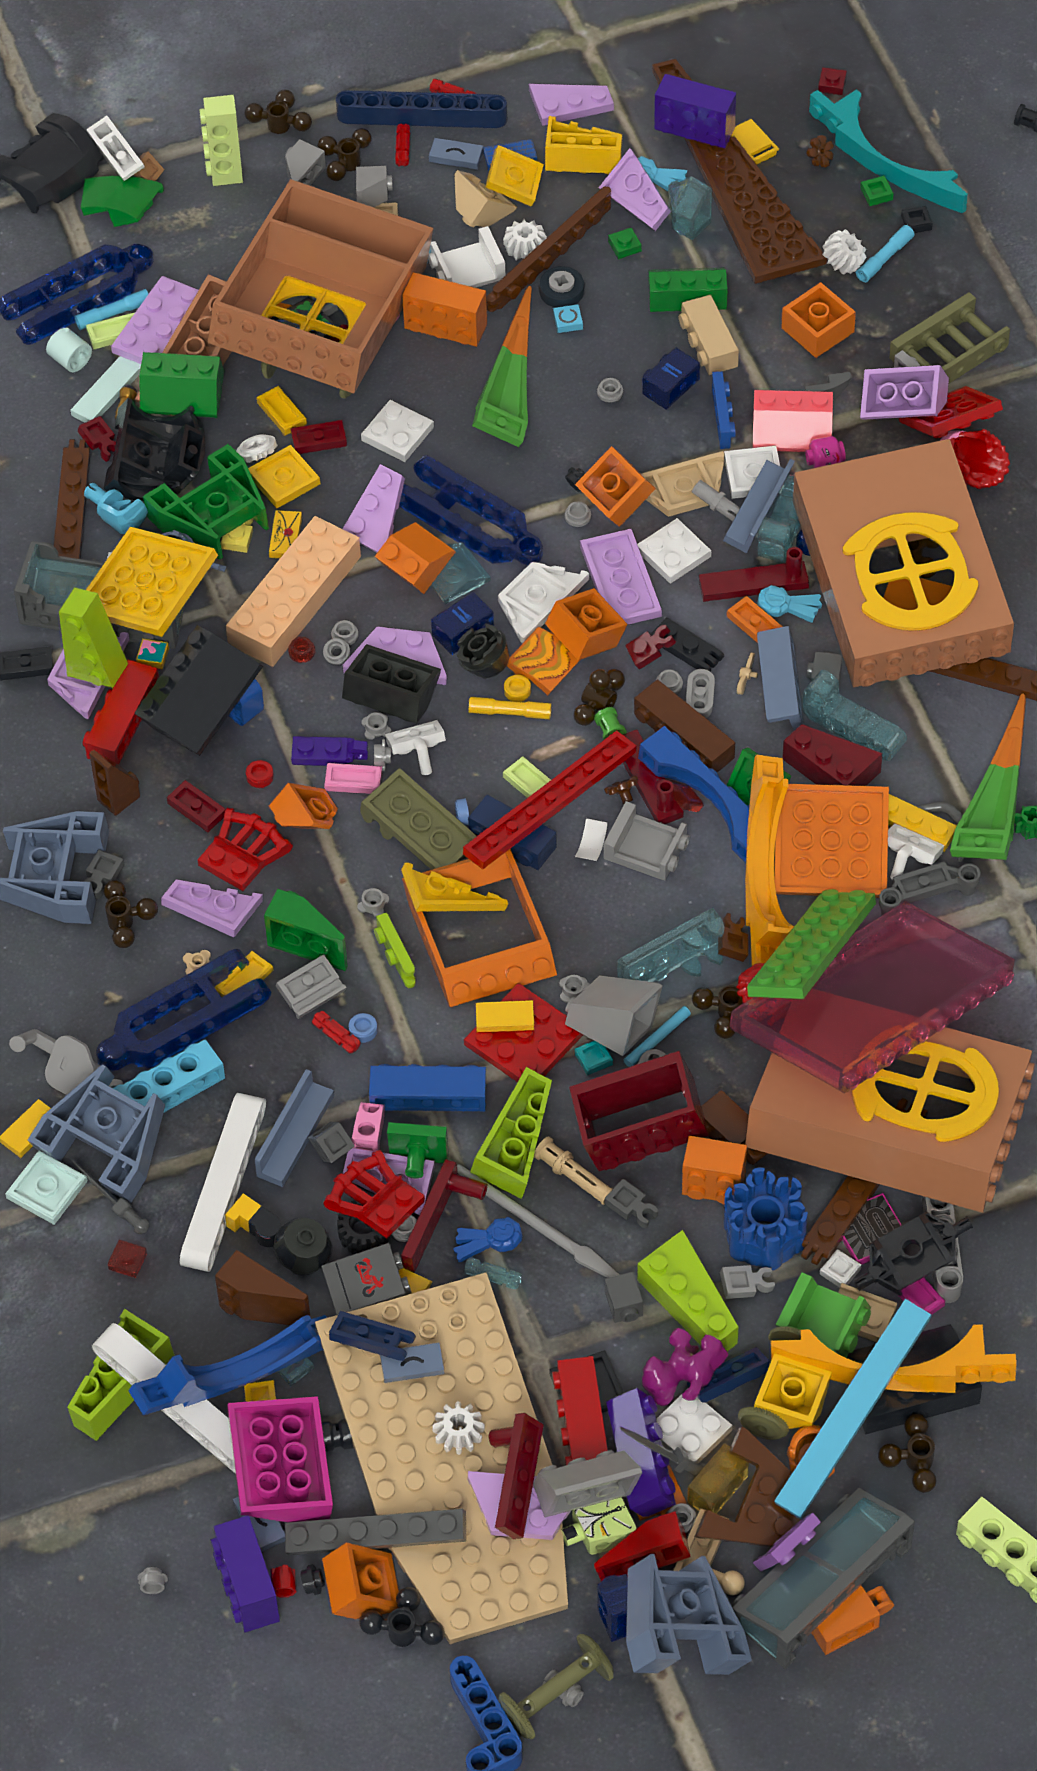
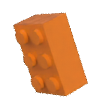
M413 272L402 294L404 328L413 332H420L477 347L487 326L486 290Z

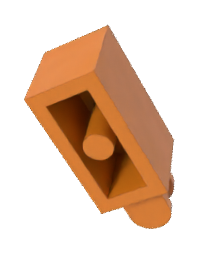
M860 1585L812 1632V1635L824 1654L827 1655L879 1628L880 1616L890 1611L894 1607V1603L883 1586H878L865 1592L862 1585ZM877 1600L879 1605L874 1606L873 1601Z

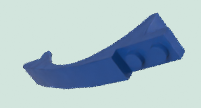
M309 1315L303 1316L264 1343L218 1363L205 1366H189L183 1363L180 1355L173 1356L157 1377L134 1383L128 1391L143 1416L181 1403L184 1407L227 1393L271 1375L323 1350L320 1336L315 1327V1321L326 1319L327 1317L323 1315L311 1319Z

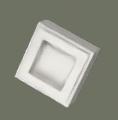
M837 1249L820 1269V1275L840 1288L841 1283L849 1285L861 1270V1264Z

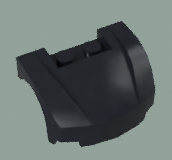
M52 113L36 125L35 128L39 134L29 139V144L14 151L11 154V158L0 155V180L9 183L19 192L32 213H37L39 206L51 200L54 203H59L79 190L84 185L85 179L92 178L99 171L97 163L104 160L100 150L86 130L75 120L61 114Z
M127 398L118 408L115 429H118L114 456L112 464L107 468L103 490L115 489L121 492L124 498L144 501L143 496L165 483L178 495L196 477L205 455V433L203 428H199L197 419L193 414L195 411L194 407L189 406L174 416L159 417L145 413L135 405L132 399Z

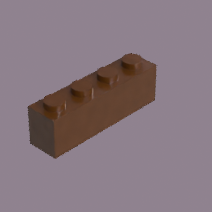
M658 679L634 698V714L641 723L649 725L655 733L664 726L669 731L675 732L681 738L682 743L689 750L695 751L699 755L701 762L708 768L715 770L716 773L735 759V742Z

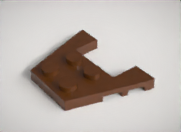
M740 1427L735 1435L729 1454L754 1465L756 1470L735 1522L709 1510L704 1511L694 1537L773 1547L778 1539L801 1520L774 1502L792 1472L746 1428Z

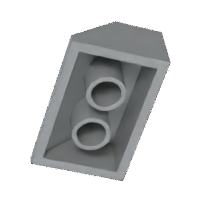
M613 1450L598 1454L594 1459L585 1460V1458H578L572 1460L567 1466L559 1468L556 1465L547 1466L539 1471L533 1486L544 1517H549L629 1496L642 1475V1470L625 1451L614 1453Z

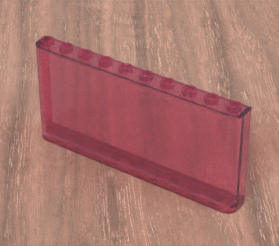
M904 901L899 906L854 933L804 999L753 997L732 1011L730 1029L837 1090L847 1093L850 1090H854L868 1078H872L884 1067L890 1066L893 1061L902 1055H906L920 1043H924L935 1033L942 1031L945 1026L954 1020H958L969 1010L975 1009L978 1004L987 998H991L1004 986H1009L1014 978L1013 967L1015 959Z

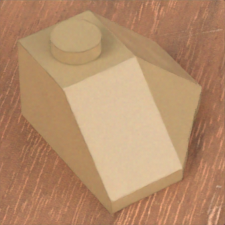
M459 170L454 174L456 210L463 216L462 220L471 227H489L516 210L517 207L505 195L486 188L485 184L479 183L481 179L473 174Z

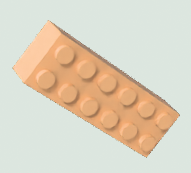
M314 516L227 623L228 643L241 652L273 667L361 558L360 538Z

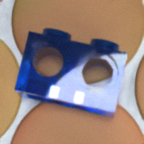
M627 1574L621 1576L611 1575L597 1584V1610L611 1642L627 1637Z

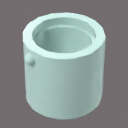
M62 328L56 331L49 339L46 351L50 357L69 372H77L89 361L92 348L69 328Z

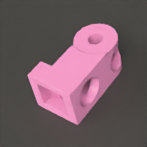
M360 1103L352 1134V1142L355 1145L353 1148L369 1151L380 1150L379 1145L385 1112L384 1105Z

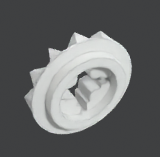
M256 435L243 441L236 449V452L246 462L250 463L253 460L258 461L261 458H266L268 454H272L277 447L275 437L271 435Z

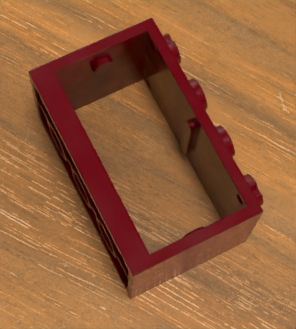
M680 1051L569 1087L583 1146L598 1171L615 1169L618 1165L630 1161H640L654 1153L668 1152L673 1147L688 1143L689 1136L701 1138L709 1136L694 1077ZM682 1092L686 1098L688 1107L599 1136L595 1134L593 1120Z

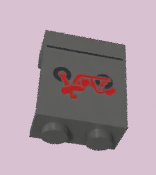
M389 1243L322 1265L337 1315L340 1311L350 1312L412 1294L407 1277H400L399 1270L404 1269L399 1252L393 1253Z

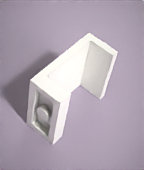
M488 226L478 229L479 243L441 253L436 242H431V253H429L428 261L431 268L436 269V277L438 279L476 288L500 281L506 276L505 261Z

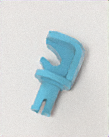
M96 483L89 484L94 490L88 486L86 487L84 496L98 505L97 513L101 519L120 534H125L129 527L138 528L144 522L148 511L141 500L137 499L133 503L129 499L123 500V495L118 490L112 489L106 492Z

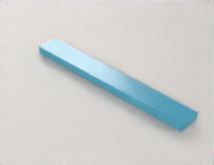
M907 1299L903 1301L774 1501L775 1504L797 1518L802 1519L931 1319L930 1313Z

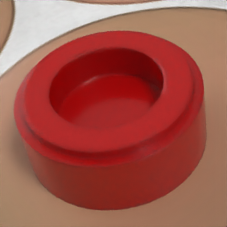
M256 760L247 766L246 779L252 787L264 788L272 783L274 774L270 763Z

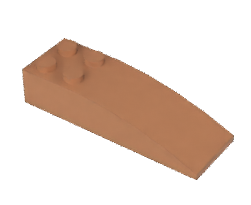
M209 274L207 275L162 353L219 356L222 365H224L232 351L208 343L213 303L226 284V281ZM139 391V393L137 394V396H136V398H135L136 402H139V403H140V391Z

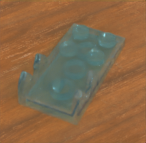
M711 908L617 960V978L647 982L661 981L670 972L680 967L689 975L699 977L701 976V963L697 960L699 956H705L710 962L721 965L723 955L718 954V937L721 938L724 934V923L714 908Z

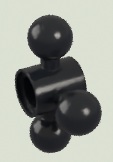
M412 1587L402 1588L397 1593L396 1603L399 1608L392 1611L388 1619H383V1616L376 1610H368L361 1615L359 1620L360 1628L364 1633L374 1635L381 1630H387L391 1642L399 1647L412 1644L416 1636H421V1639L428 1645H436L443 1640L445 1635L443 1625L436 1620H429L423 1625L416 1624L415 1616L411 1611L418 1608L421 1598L419 1592ZM400 1624H406L409 1626V1628L404 1631H398L395 1629V1627Z

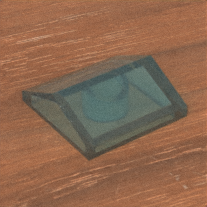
M462 542L447 544L456 552L431 584L445 604L491 581V577Z

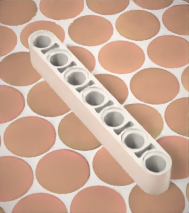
M236 1093L181 1250L180 1266L207 1272L211 1271L226 1228L225 1214L234 1205L264 1117L266 1099Z
M112 1323L92 1345L96 1355L131 1385L157 1377L166 1366L126 1330L115 1323ZM208 1400L184 1407L181 1403L162 1410L236 1474L228 1417Z

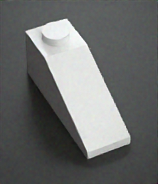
M105 116L86 129L101 154L124 181L145 167L108 116Z

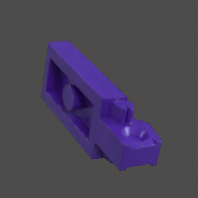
M293 736L291 755L293 765L327 766V763L347 764L353 762V760L368 759L367 741H358L348 737Z

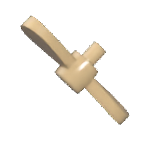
M752 652L749 655L746 667H741L740 680L737 685V693L740 695L744 693L747 679L750 680L751 677H758V673L752 672L751 669L755 653Z

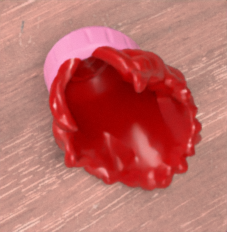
M986 429L973 432L953 430L941 438V440L950 439L966 485L982 489L997 486L998 483L1004 481V475L1009 472V454L1005 451V446L1001 445V440L995 437L994 434H991L990 431Z

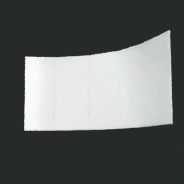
M586 819L581 844L575 857L597 861L603 847L607 822Z

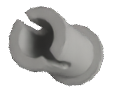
M555 1669L550 1671L545 1677L543 1684L558 1674V1671ZM574 1684L558 1697L562 1699V1704L565 1706L575 1707L581 1701L584 1693L581 1691L580 1685Z

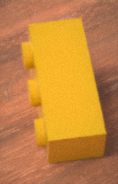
M549 116L545 144V171L610 174L621 160L622 134L596 127L588 130L578 127L576 122L571 121L568 125L557 122L556 117Z

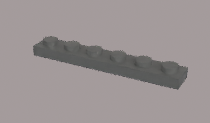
M464 1509L289 1522L285 1523V1553L288 1555L333 1552L346 1542L371 1549L466 1542V1511Z

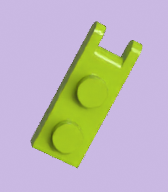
M387 912L376 916L377 928H374L375 937L379 944L384 943L387 949L385 950V955L389 965H395L404 985L407 988H413L416 985L413 975L415 967Z

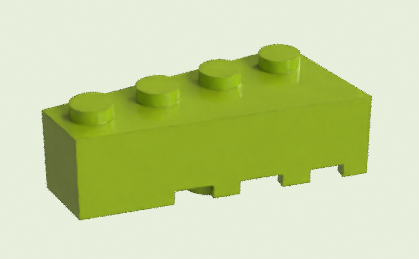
M74 587L59 610L67 676L88 681L97 686L103 685L113 688L128 662L98 593Z
M526 1067L478 1151L470 1173L522 1199L528 1183L552 1080Z
M683 1230L638 1263V1282L700 1346L701 1340L705 1335H710L720 1340L726 1351H729L738 1344V1325Z
M123 1310L120 1315L121 1321L118 1325L166 1365L175 1356L169 1337L128 1310ZM98 1356L93 1362L94 1367L89 1376L84 1377L67 1407L74 1427L96 1441L134 1401L128 1391L132 1385Z

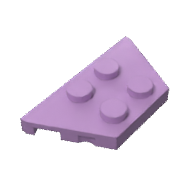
M376 627L343 665V673H345L364 646L368 644L440 668L441 673L437 684H447V675L429 632Z
M126 632L120 633V637H117L123 651L129 641V634ZM64 648L48 677V685L84 718L89 719L105 686H97L88 681L68 677Z
M468 1471V1482L473 1488L490 1534L507 1536L495 1528L504 1474ZM533 1486L524 1538L553 1540L560 1529L561 1523L571 1511L544 1517Z

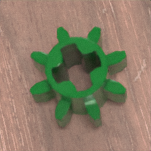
M1023 805L1021 814L1015 813V833H1020L1025 837V840L1037 838V805L1027 807Z

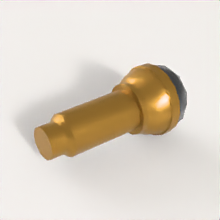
M125 385L120 389V402L115 412V419L117 418L118 408L127 398L135 400L137 390L134 386Z

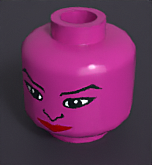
M833 436L812 440L809 450L805 451L807 465H812L813 468L841 463L846 460L842 441H838Z

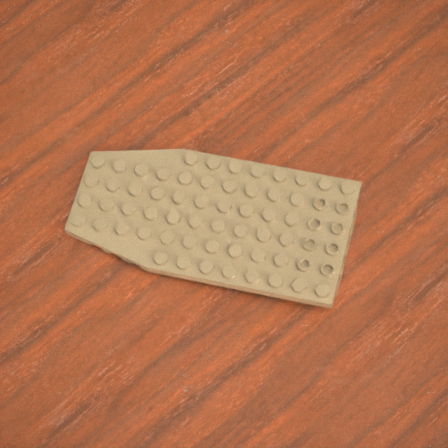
M485 1272L347 1312L405 1329L416 1335L413 1343L409 1344L401 1341L398 1346L399 1348L440 1343L444 1374L384 1383L379 1354L329 1340V1331L338 1315L315 1321V1327L321 1339V1346L351 1433L354 1449L375 1514L388 1515L464 1509L466 1511V1542L389 1548L398 1560V1564L403 1572L407 1574L414 1585V1589L419 1592L420 1598L425 1602L433 1619L443 1625L445 1630L444 1636L449 1644L568 1609L564 1542L561 1531L562 1523L553 1540L533 1538L512 1539L507 1536L491 1535L484 1514L477 1503L473 1488L468 1482V1471L505 1474L510 1445L492 1447L489 1442V1432L491 1430L513 1426L515 1414L526 1413L537 1420L487 1273ZM457 1401L461 1403V1408L463 1409L471 1404L473 1406L472 1413L480 1412V1422L484 1423V1432L480 1433L482 1435L480 1444L473 1443V1450L471 1452L462 1447L460 1455L456 1453L455 1447L446 1452L444 1450L445 1443L437 1444L435 1440L437 1434L433 1432V1424L437 1423L435 1420L437 1412L444 1413V1406L446 1404L454 1409ZM458 1425V1429H456L455 1426L453 1427V1429L458 1431L459 1427H461V1429H464V1427ZM543 1436L541 1438L535 1476L538 1475L541 1469L552 1465Z

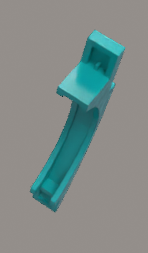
M857 89L835 104L819 90L810 94L809 112L815 119L820 120L826 125L830 132L836 134L835 145L870 171L879 176H885L888 181L908 192L960 213L966 211L968 193L953 182L958 178V174L955 171H925L909 168L886 158L870 145L863 135L858 122V116L861 111L859 102L862 93Z

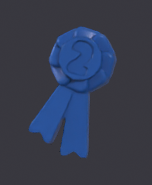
M510 1217L495 1219L486 1230L457 1228L458 1235L455 1240L460 1246L455 1247L453 1250L457 1254L458 1262H462L490 1247L498 1252L510 1251L521 1242L523 1237L519 1223Z

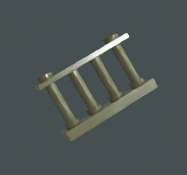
M968 292L892 340L889 359L894 362L895 355L903 350L910 357H914L920 366H931L917 353L923 347H929L947 363L941 368L949 377V383H951L996 353L1003 352L1009 344L1010 328L1006 326L996 333L975 315L976 298ZM963 322H968L986 339L975 345L956 326ZM944 334H948L966 352L956 358L936 339Z

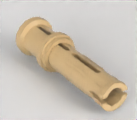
M549 1136L544 1138L537 1146L534 1158L537 1160L542 1159L552 1167L554 1173L564 1174L599 1200L601 1204L605 1205L604 1199L613 1189L575 1162L571 1152H564L553 1143V1139Z

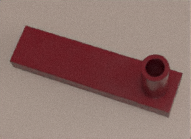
M798 547L789 548L786 552V563L699 574V585L703 602L759 595L762 589L770 585L782 587L785 591L808 589L809 579L805 562L802 561V550Z
M638 730L623 734V736L637 745L636 753L624 761L623 765L630 777L637 776L639 781L635 786L654 820L662 824H668L683 818L684 811L674 795L673 783L664 777L656 776L638 758L640 744L643 742Z
M445 1159L401 1254L404 1269L415 1273L452 1191L483 1200L488 1189L487 1183L458 1175L456 1162Z
M526 1413L515 1414L513 1426L493 1429L489 1432V1442L492 1447L510 1445L495 1528L512 1539L524 1538L544 1424Z

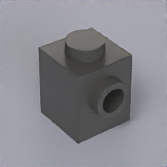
M815 652L814 662H808L807 678H811L810 694L837 697L842 668V655L831 652Z

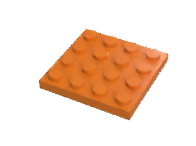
M788 784L779 816L775 840L774 879L776 895L819 896L825 890L835 889L838 892L848 893L854 890H862L865 893H875V898H879L881 891L887 888L889 787Z

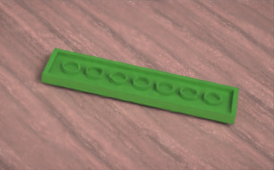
M835 889L823 891L748 984V997L804 999L876 905L875 893H865L862 890H854L849 893L838 892Z

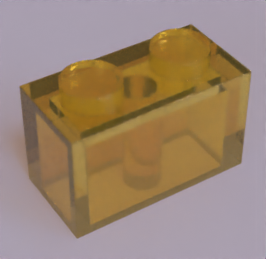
M726 1443L722 1445L688 1486L687 1503L699 1511L701 1508L717 1514L748 1477L749 1463L729 1454L731 1447Z

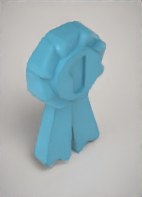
M643 156L638 158L652 182L671 194L675 195L676 191L681 188V184L686 183L687 179L685 176L687 170L657 168L653 160Z
M774 585L762 589L757 605L770 616L779 617L789 612L812 623L818 609L822 607V603L819 601L821 598L820 594L789 596L784 588Z

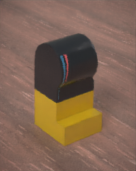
M244 1193L225 1214L226 1227L235 1233L241 1227L255 1236L260 1245L264 1247L274 1246L275 1236L281 1227L280 1220Z

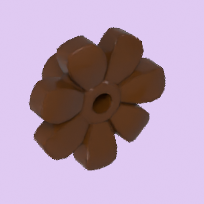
M819 135L817 138L811 139L810 144L812 147L807 149V156L813 157L812 164L814 166L828 167L830 164L829 160L833 159V152L829 150L834 148V144L832 141H827L826 136Z
M632 776L621 782H615L604 788V790L609 795L619 794L622 803L625 804L626 801L631 802L633 800L630 789L637 785L639 780L637 776Z

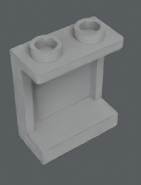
M626 801L604 842V859L665 881L670 871L674 872L676 870L680 851H685L689 844L690 835H687V824L682 822L679 828L676 829L636 814V805Z

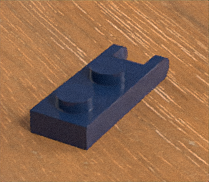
M343 1311L339 1312L329 1331V1340L399 1361H403L407 1356V1352L398 1347L400 1342L411 1344L416 1338V1335L411 1331Z
M755 1347L724 1362L713 1373L708 1385L702 1387L704 1389L700 1391L698 1399L702 1403H706L724 1393L733 1391L736 1387L759 1378L767 1373L770 1360Z

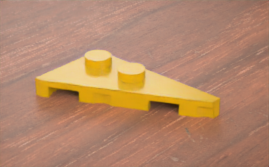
M404 863L401 869L416 912L505 911L508 906L507 899H503L496 894L490 892L486 896L470 891L471 885L458 880L445 878L431 871L430 875L415 871L411 863Z

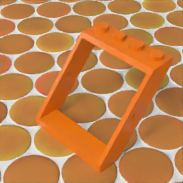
M511 849L484 869H481L470 859L422 872L426 875H430L431 871L436 872L445 878H452L471 885V889L511 878L536 941L447 968L444 967L422 911L416 912L405 879L402 878L410 910L449 1007L513 989L518 983L523 986L557 975L550 943Z

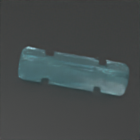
M468 1258L465 1264L466 1274L475 1276L486 1272L490 1282L499 1285L505 1283L506 1287L512 1289L519 1288L522 1280L520 1272L513 1270L507 1272V1268L485 1261L482 1264L479 1259Z

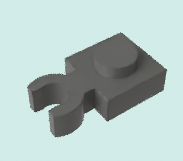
M101 850L97 851L86 869L88 878L83 881L91 882L92 888H96L94 891L95 899L102 897L104 892L103 885L109 881L116 880L124 866L122 858Z
M622 1179L604 1199V1204L624 1219L628 1220L631 1215H634L638 1225L643 1228L649 1226V1220L643 1217L644 1214H651L655 1218L658 1216L657 1207L650 1203L644 1204L646 1195L625 1179Z

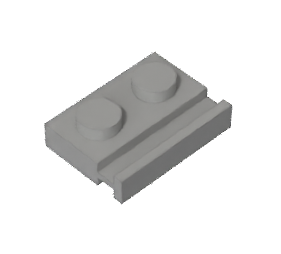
M324 954L276 983L277 989L289 1007L296 1013L298 1019L346 990V986L342 984L338 974Z

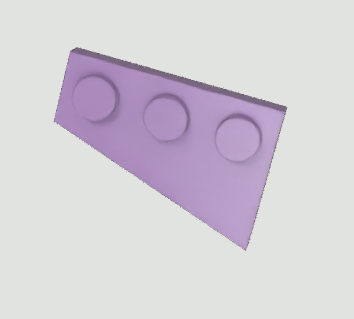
M529 84V92L542 126L548 125L549 116L556 117L557 122H563L614 110V102L607 86Z
M175 880L162 896L163 906L232 937L237 935L263 902V894L243 895L238 894V890L227 888L226 892L213 890L206 884Z

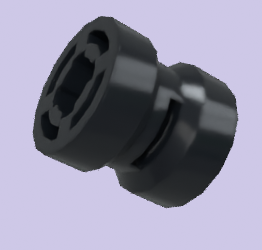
M341 1419L336 1424H332L329 1421L321 1422L325 1452L333 1451L337 1447H342L343 1449L354 1448L346 1419Z

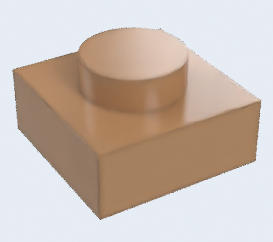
M147 151L139 157L145 167L135 173L134 176L156 181L165 169Z

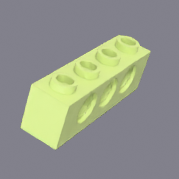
M234 95L203 98L204 108L199 110L201 124H206V126H201L203 142L208 141L207 144H203L205 159H210V161H205L207 176H212L213 186L243 183Z
M981 1497L958 1521L956 1535L963 1545L968 1548H974L979 1552L988 1565L997 1567L1004 1572L1007 1579L1013 1585L1021 1586L1029 1592L1030 1597L1037 1603V1577L1032 1575V1572L1037 1571V1540ZM991 1533L996 1535L998 1538L988 1539L984 1535ZM1015 1552L1020 1554L1021 1557L1017 1559L1011 1558L1008 1553Z

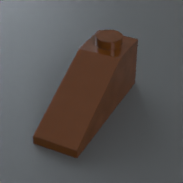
M93 749L89 754L97 800L117 816L140 797L139 780L133 772H127L120 765Z

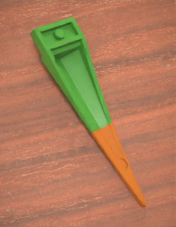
M528 286L515 313L476 405V413L472 424L473 427L517 447L523 443L528 424L527 346L531 286Z
M1024 693L1020 695L1007 729L981 784L955 828L950 848L952 857L1007 860L1014 833L1026 704Z

